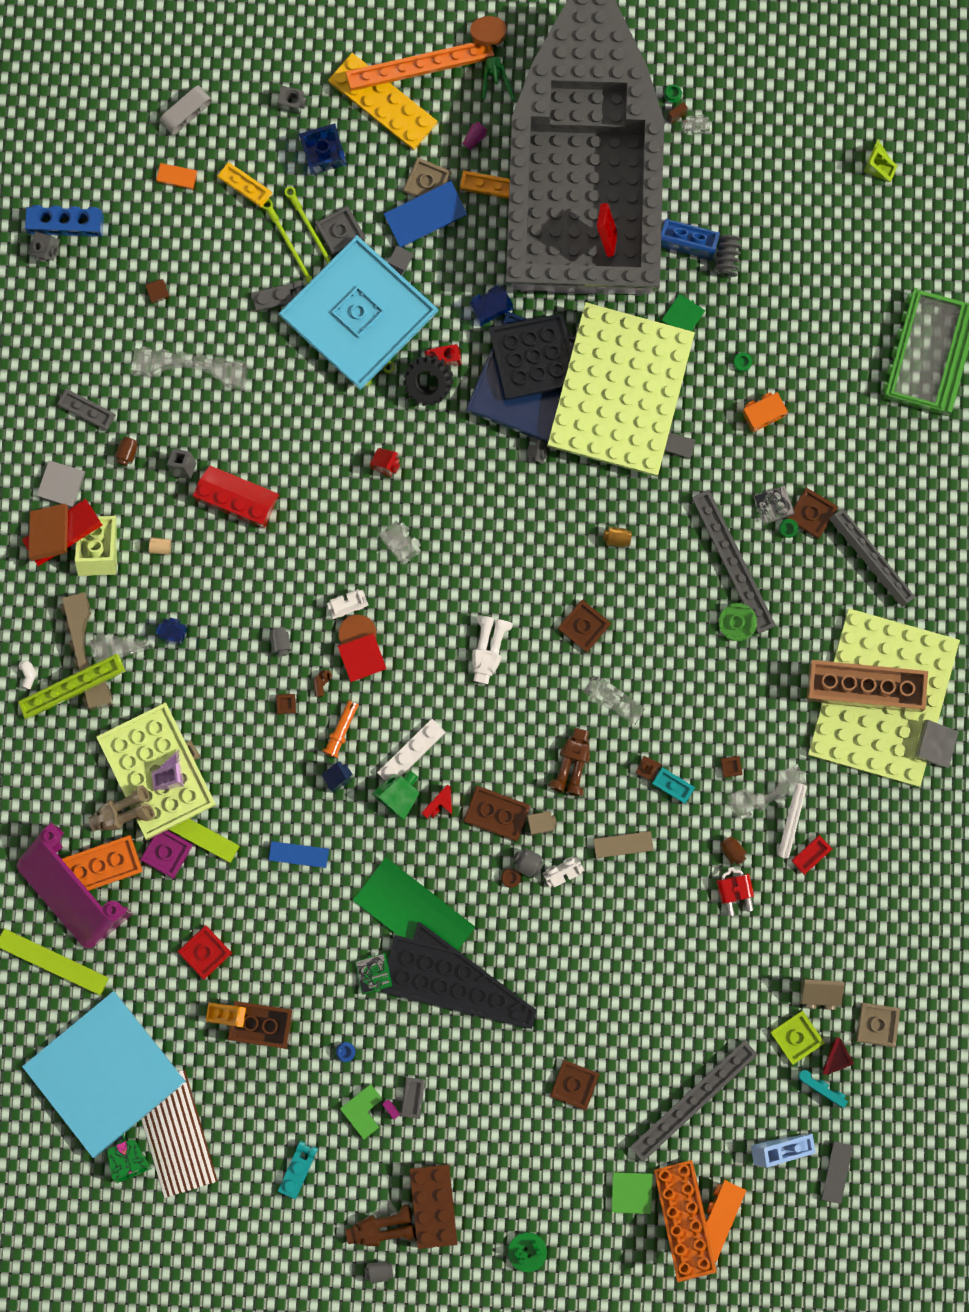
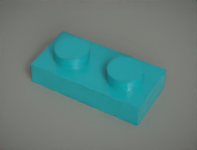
M663 767L652 785L683 804H686L695 789L694 786Z

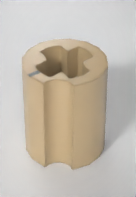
M150 538L149 553L170 555L171 539Z

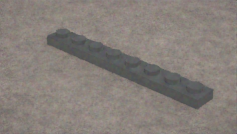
M710 490L692 497V501L742 603L748 605L755 612L757 617V634L759 635L775 627L776 624Z
M744 1040L630 1146L632 1151L644 1162L758 1054Z

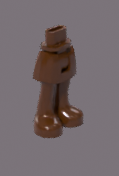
M574 728L573 735H570V738H568L561 749L560 756L563 758L557 778L549 782V789L560 793L565 792L571 762H575L566 794L583 797L584 790L580 786V779L584 764L589 763L590 760L589 731Z
M410 1205L401 1206L400 1211L391 1216L375 1218L374 1215L368 1216L354 1224L352 1228L345 1229L348 1245L354 1243L360 1245L361 1243L363 1246H380L381 1241L396 1238H405L409 1242L416 1241V1231L413 1223L380 1232L382 1227L411 1223L412 1213Z

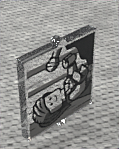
M785 485L753 496L757 506L756 511L760 514L763 525L795 515L791 504L792 498H789Z

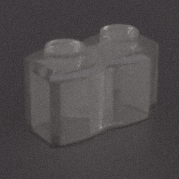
M395 521L379 534V538L400 564L404 566L421 552L419 549L421 544L415 537L411 539L407 534L409 530L403 522L399 524Z

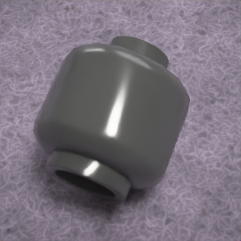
M527 848L517 852L513 858L515 870L527 877L537 875L543 865L541 856Z

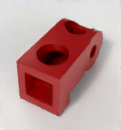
M458 344L437 347L424 352L425 356L430 355L433 358L435 355L438 356V360H445V365H462Z

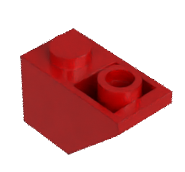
M377 448L371 460L370 468L391 478L393 473L397 474L401 465L399 464L398 453Z

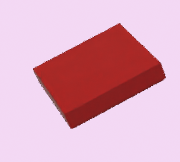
M603 203L600 205L597 229L606 255L611 257L615 254L618 232L609 205Z
M374 633L338 645L351 682L387 669Z
M207 925L177 951L203 980L233 954Z

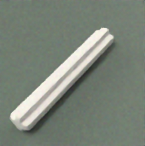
M796 783L782 836L778 855L782 858H789L805 797L807 786L801 783Z

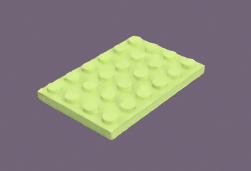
M166 703L97 736L99 744L125 797L131 795L132 791L140 785L146 787L149 792L150 798L144 803L151 805L155 817L150 821L136 818L146 840L216 806ZM179 750L184 787L154 791L151 772L156 771ZM134 804L130 808L133 809L139 804Z

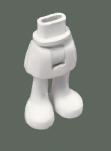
M478 615L477 623L481 626V633L477 649L472 650L473 672H475L473 681L488 684L490 676L495 673L502 659L499 655L503 635L506 631L511 630L513 623L496 619L490 651L486 649L494 618Z

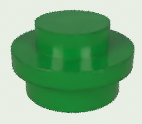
M674 84L668 85L664 89V99L669 103L678 102L682 97L681 88Z
M785 519L780 523L779 531L782 536L791 538L797 534L798 524L793 519Z

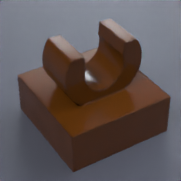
M643 756L635 774L653 782L661 764Z

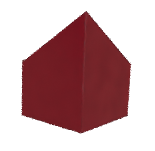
M834 1038L821 1072L823 1075H829L854 1065L841 1038Z

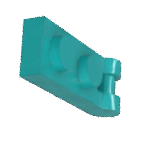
M802 1070L798 1073V1079L839 1107L845 1108L848 1101L844 1099L846 1096L838 1090H835V1092L828 1089L829 1084L821 1079L817 1082L811 1078V1073L807 1070Z
M301 1140L278 1192L293 1199H297L318 1151L317 1147L305 1145L306 1142ZM302 1152L309 1155L307 1160L300 1157Z

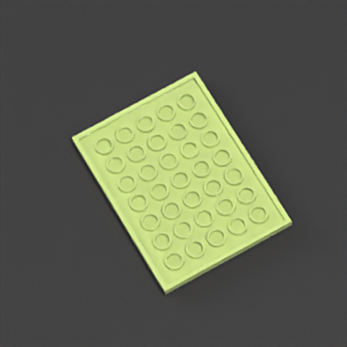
M585 302L547 447L657 477L695 332Z
M848 609L834 662L928 671L926 709L923 712L822 703L808 756L920 787L927 761L914 756L924 720L938 723L960 640Z

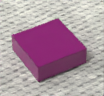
M390 1100L383 1103V1106L393 1120L400 1116V1113Z

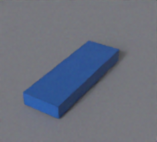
M271 841L269 861L327 868L329 849Z

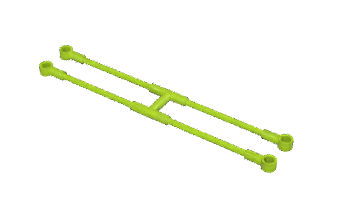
M290 186L285 189L286 198L290 199L295 210L299 212L326 262L329 263L331 259L303 212L295 189ZM288 191L294 192L292 195L287 194ZM268 199L266 203H270V207L266 208L263 205L262 208L268 213L272 222L276 224L308 284L313 278L307 272L281 226L279 218L273 209L272 201ZM391 361L383 367L387 374H391L395 370V366ZM391 365L393 368L391 370H387L386 366ZM372 379L365 385L366 387L372 383Z

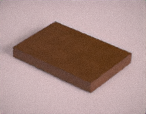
M477 785L463 822L518 842L531 805Z

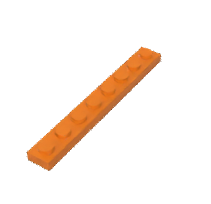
M473 42L346 71V78L350 91H355L486 61L488 58L494 57L492 46H480Z

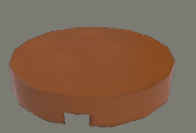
M484 16L472 23L470 35L473 42L480 46L491 47V44L496 46L505 40L507 25L498 17Z
M352 615L342 622L339 628V639L341 644L370 633H374L377 639V630L374 623L368 617Z

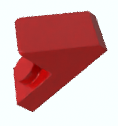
M448 784L422 812V815L427 820L430 817L434 818L441 811L439 809L440 806L452 815L451 788Z

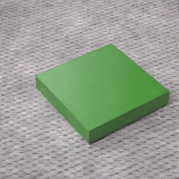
M613 1172L612 1213L651 1214L652 1174Z

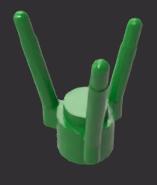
M499 57L488 58L486 60L487 66L484 67L482 99L485 100L488 74L494 76V82L497 85L498 75L501 72L510 98L514 101L515 98L505 73L504 65L501 64V59Z

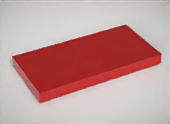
M87 499L68 510L67 548L103 526ZM28 535L27 537L22 539V541L26 546L27 550L29 551ZM54 556L34 561L39 567Z

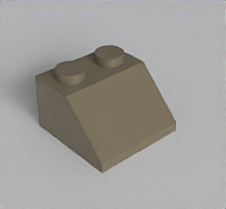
M802 980L800 1004L805 1005L807 1009H816L817 1005L824 1006L825 1010H836V1006H841L844 982Z

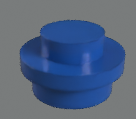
M344 1042L338 1045L336 1056L340 1061L349 1062L355 1057L356 1051L351 1043Z

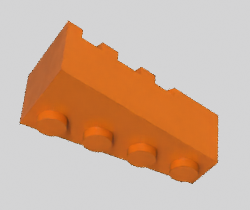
M726 1180L721 1185L717 1184L713 1194L716 1197L713 1202L709 1203L706 1213H708L706 1223L715 1263L746 1193L745 1189Z

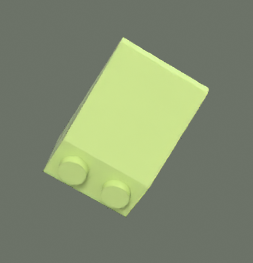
M99 516L98 518L103 526L76 542L75 564L78 576L116 574V516Z

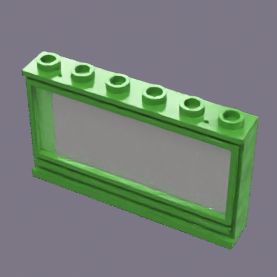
M914 288L912 293H908L906 304L909 305L907 311L904 310L901 321L904 324L902 329L899 328L896 339L899 342L898 346H894L891 354L894 360L893 364L889 363L886 374L889 375L888 382L884 381L882 392L885 393L883 399L949 417L954 407L969 351V303Z

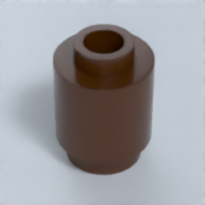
M123 437V440H120L114 457L118 464L128 466V464L133 463L138 449V442L129 437Z
M732 836L720 844L721 851L732 865L736 863L738 866L747 859L745 857L747 852L739 841Z

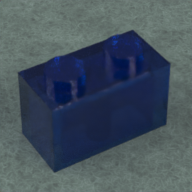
M503 285L492 287L488 290L487 294L483 296L481 294L477 295L469 302L470 309L480 327L513 310V303Z

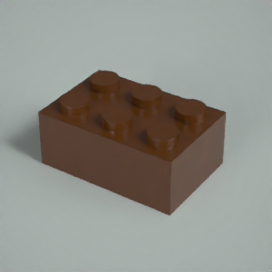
M234 1001V1006L245 1007L246 1011L243 1027L230 1026L228 1040L288 1049L294 1010Z

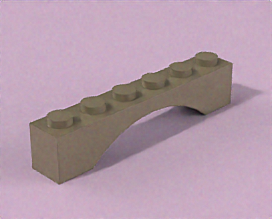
M85 592L62 598L63 604H60L62 613L67 616L68 622H65L67 633H71L72 640L69 641L72 652L75 651L76 654L74 659L75 668L80 671L90 667L85 653L84 638L87 622L92 613ZM105 682L85 691V695H83L85 707L88 706L91 711L114 705L110 687Z

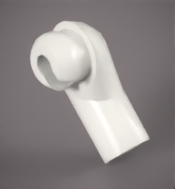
M21 661L19 663V670H22L25 676L21 686L30 690L36 677V671L32 663Z

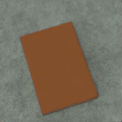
M66 503L30 511L29 559L31 561L67 553L68 506Z

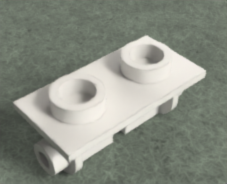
M363 589L347 593L348 600L345 601L343 596L331 599L327 605L332 618L342 617L345 614L369 606Z
M576 856L565 859L558 866L554 865L547 868L546 872L542 874L547 880L549 888L552 886L555 888L566 882L563 875L567 874L569 880L581 875L584 869L581 861Z

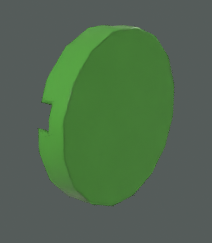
M742 603L728 605L723 609L719 617L720 630L727 639L733 641H744L750 638L757 627V617L754 610Z

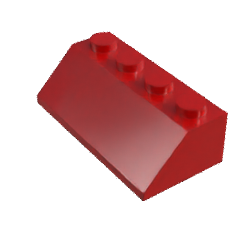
M209 466L200 478L193 498L195 501L265 529L280 494Z

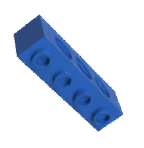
M41 205L26 207L25 230L28 234L34 235L35 232L46 235L103 237L104 214L97 207H88V209H80V207L71 206L69 209L60 206L43 208ZM44 217H50L47 223L42 222ZM62 218H69L67 223H60ZM82 218L88 219L85 224L79 223Z

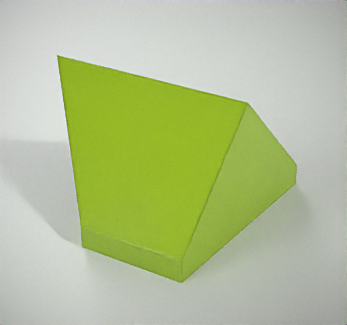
M878 139L864 172L891 182L898 165L891 160Z

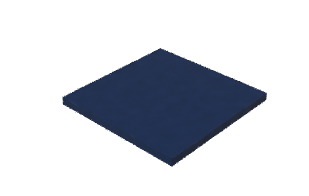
M507 312L502 325L528 319ZM568 335L571 349L573 350L576 337ZM492 346L467 405L466 412L548 443L562 389L506 401Z

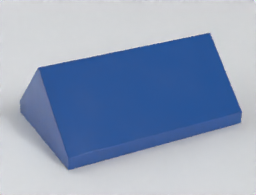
M665 219L661 232V248L713 261L720 233Z

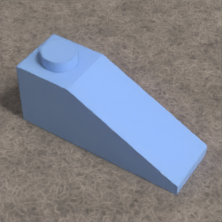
M813 1134L770 1140L751 1146L754 1165L766 1168L816 1153Z

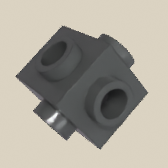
M35 232L34 238L30 243L29 253L35 255V259L46 262L47 259L54 261L58 253L60 239Z

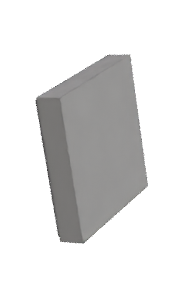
M49 460L37 497L59 504L66 503L68 507H74L85 471Z

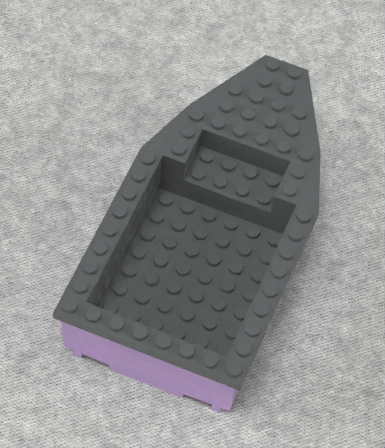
M567 0L533 60L512 114L506 284H512L513 290H521V292L551 291V293L604 295L617 293L643 296V294H651L653 289H660L664 118L647 64L615 0ZM603 203L609 205L618 232L615 254L611 257H607L597 229L600 205Z

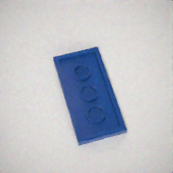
M449 181L384 213L399 247L402 248L467 216V212L452 182Z

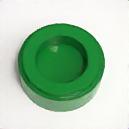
M741 352L734 357L733 366L738 372H746L751 368L752 358L749 354Z

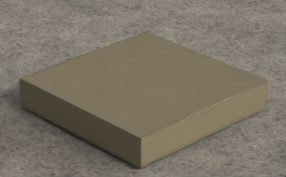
M417 157L403 188V193L417 198L447 183L452 171Z
M861 1003L856 1042L896 1047L901 1008Z

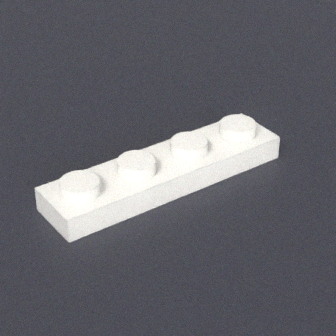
M431 719L377 773L385 781L393 774L404 775L446 732Z

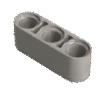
M198 85L167 110L159 121L172 135H175L206 109L212 102V99Z

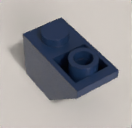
M338 761L321 775L333 793L352 781L350 776L353 774L346 763L342 765L341 761Z

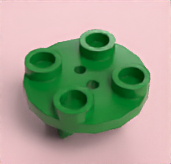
M525 1232L518 1234L509 1244V1260L514 1268L521 1272L529 1273L536 1271L543 1266L547 1257L545 1242L535 1233Z

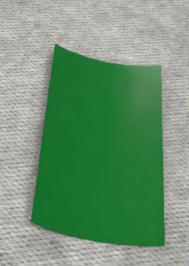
M387 857L383 859L376 871L353 899L355 903L396 935L414 939L417 923L421 922L455 949L459 950L475 928L473 924Z

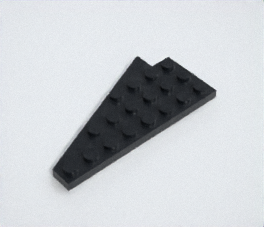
M421 922L417 923L414 939L394 935L388 959L392 987L382 989L380 992L528 1029L533 1028L536 1009Z

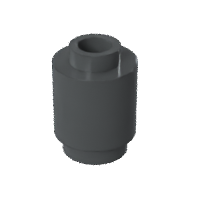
M280 627L270 630L271 635L269 637L272 653L277 654V657L288 655V652L291 651V645L286 628Z
M387 1261L368 1263V1268H364L365 1279L370 1280V1284L387 1282L389 1279H393L392 1263H387Z

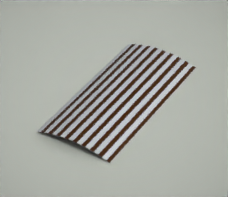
M185 1070L179 1071V1073L186 1082L142 1118L164 1198L218 1181Z

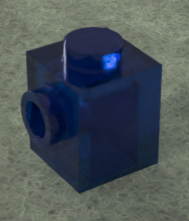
M170 617L169 620L164 619L163 623H159L156 633L159 634L158 638L160 640L182 646L188 628L186 625L180 624V620Z

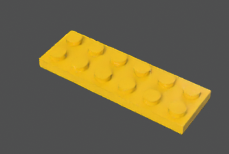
M351 53L330 77L328 82L414 151L438 124V121L391 83L350 91L346 71L368 67L365 62Z

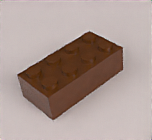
M450 1164L410 1168L418 1249L458 1245Z

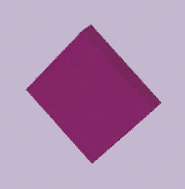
M166 830L152 838L140 860L175 879L193 845Z

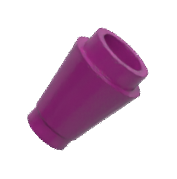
M479 122L472 124L462 144L471 150L487 136L488 130Z

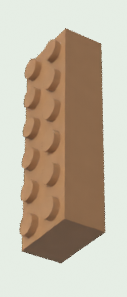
M812 660L809 665L807 701L923 712L926 709L928 671Z

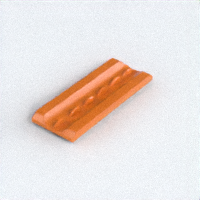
M690 1160L655 1169L654 1172L677 1282L717 1273L693 1161Z

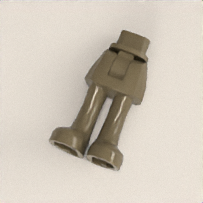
M140 785L132 791L131 795L118 802L109 800L94 813V816L89 817L91 830L93 832L97 830L121 829L125 822L135 818H140L143 821L153 820L155 817L151 805L144 803L150 798L146 787ZM134 804H139L138 806L127 812L122 813L121 811L122 809H125Z

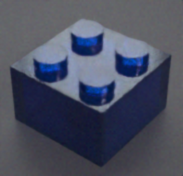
M335 123L299 134L311 175L347 165Z

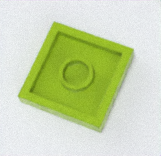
M803 1010L770 1032L792 1065L825 1044Z

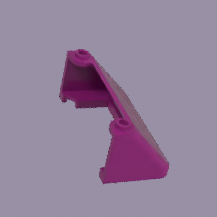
M50 823L17 862V869L76 940L85 948H93L127 920L132 913L126 906L123 907L117 901H109L103 907L96 901L58 856L57 853L64 848L61 845V838L64 832L57 825Z

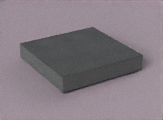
M348 206L315 223L333 257L356 235L362 240L366 239Z
M924 720L914 757L943 768H949L959 731L930 720Z

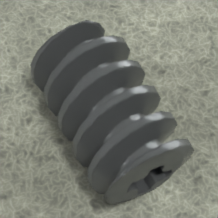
M734 235L719 237L718 242L720 244L717 246L719 251L716 253L718 258L715 260L716 266L714 267V271L719 275L737 277V273L732 271L738 269V266L734 265V263L739 262V259L735 258V256L741 253L736 250V248H741L742 246L737 243V241L742 240L740 237Z

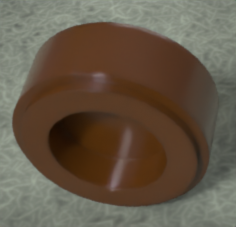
M509 868L502 873L501 880L506 887L514 888L520 883L521 876L515 869Z

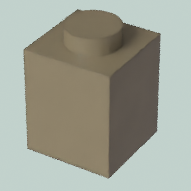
M550 811L527 816L531 836L554 832V827L557 826L555 815L551 816Z

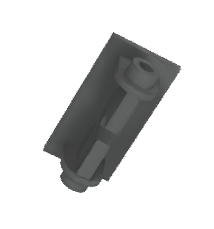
M530 437V442H536V444L529 445L528 462L535 463L537 461L543 465L544 460L547 458V443Z

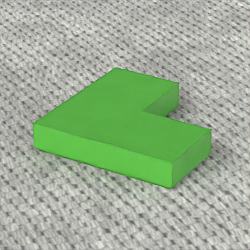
M371 1084L340 1108L363 1139H366L379 1128L368 1111L383 1099Z

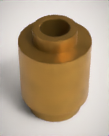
M609 526L608 530H604L603 541H606L608 546L625 548V546H630L632 531Z

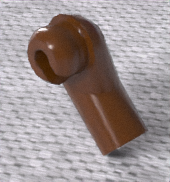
M322 670L314 678L315 697L324 696L323 686L332 678V673L329 670Z

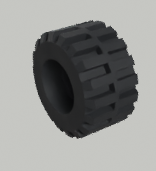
M430 355L419 357L411 363L404 374L403 386H406L405 392L410 394L409 398L411 400L413 398L416 400V404L421 402L422 406H427V404L433 406L435 403H440L452 388L453 373L449 371L450 366L444 364L445 360H438V356L434 355L433 358ZM423 371L433 373L438 379V387L433 390L423 388L418 380L419 373Z

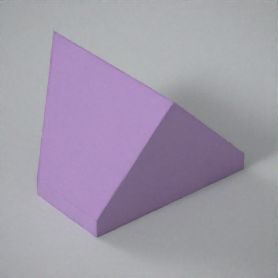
M179 750L156 771L151 772L154 791L184 787Z

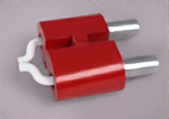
M733 867L728 868V872L722 875V879L716 881L721 904H726L728 916L735 915L732 902L744 899L747 912L753 911L751 897H754L750 874H743L742 871L735 870ZM731 870L734 873H740V875L725 878L726 875L730 874Z

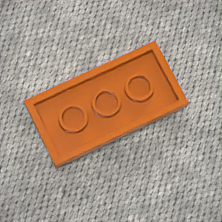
M131 835L62 859L88 891L143 872Z

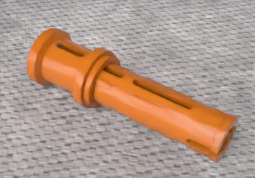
M347 701L334 733L329 735L330 740L326 748L322 750L324 754L338 759L340 747L342 744H345L344 736L359 707L355 702L353 704L352 701Z

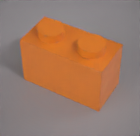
M770 392L764 395L762 400L758 402H749L745 405L742 412L752 433L786 417L788 413L778 392L775 394Z

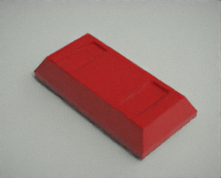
M819 835L791 862L805 875L832 848Z

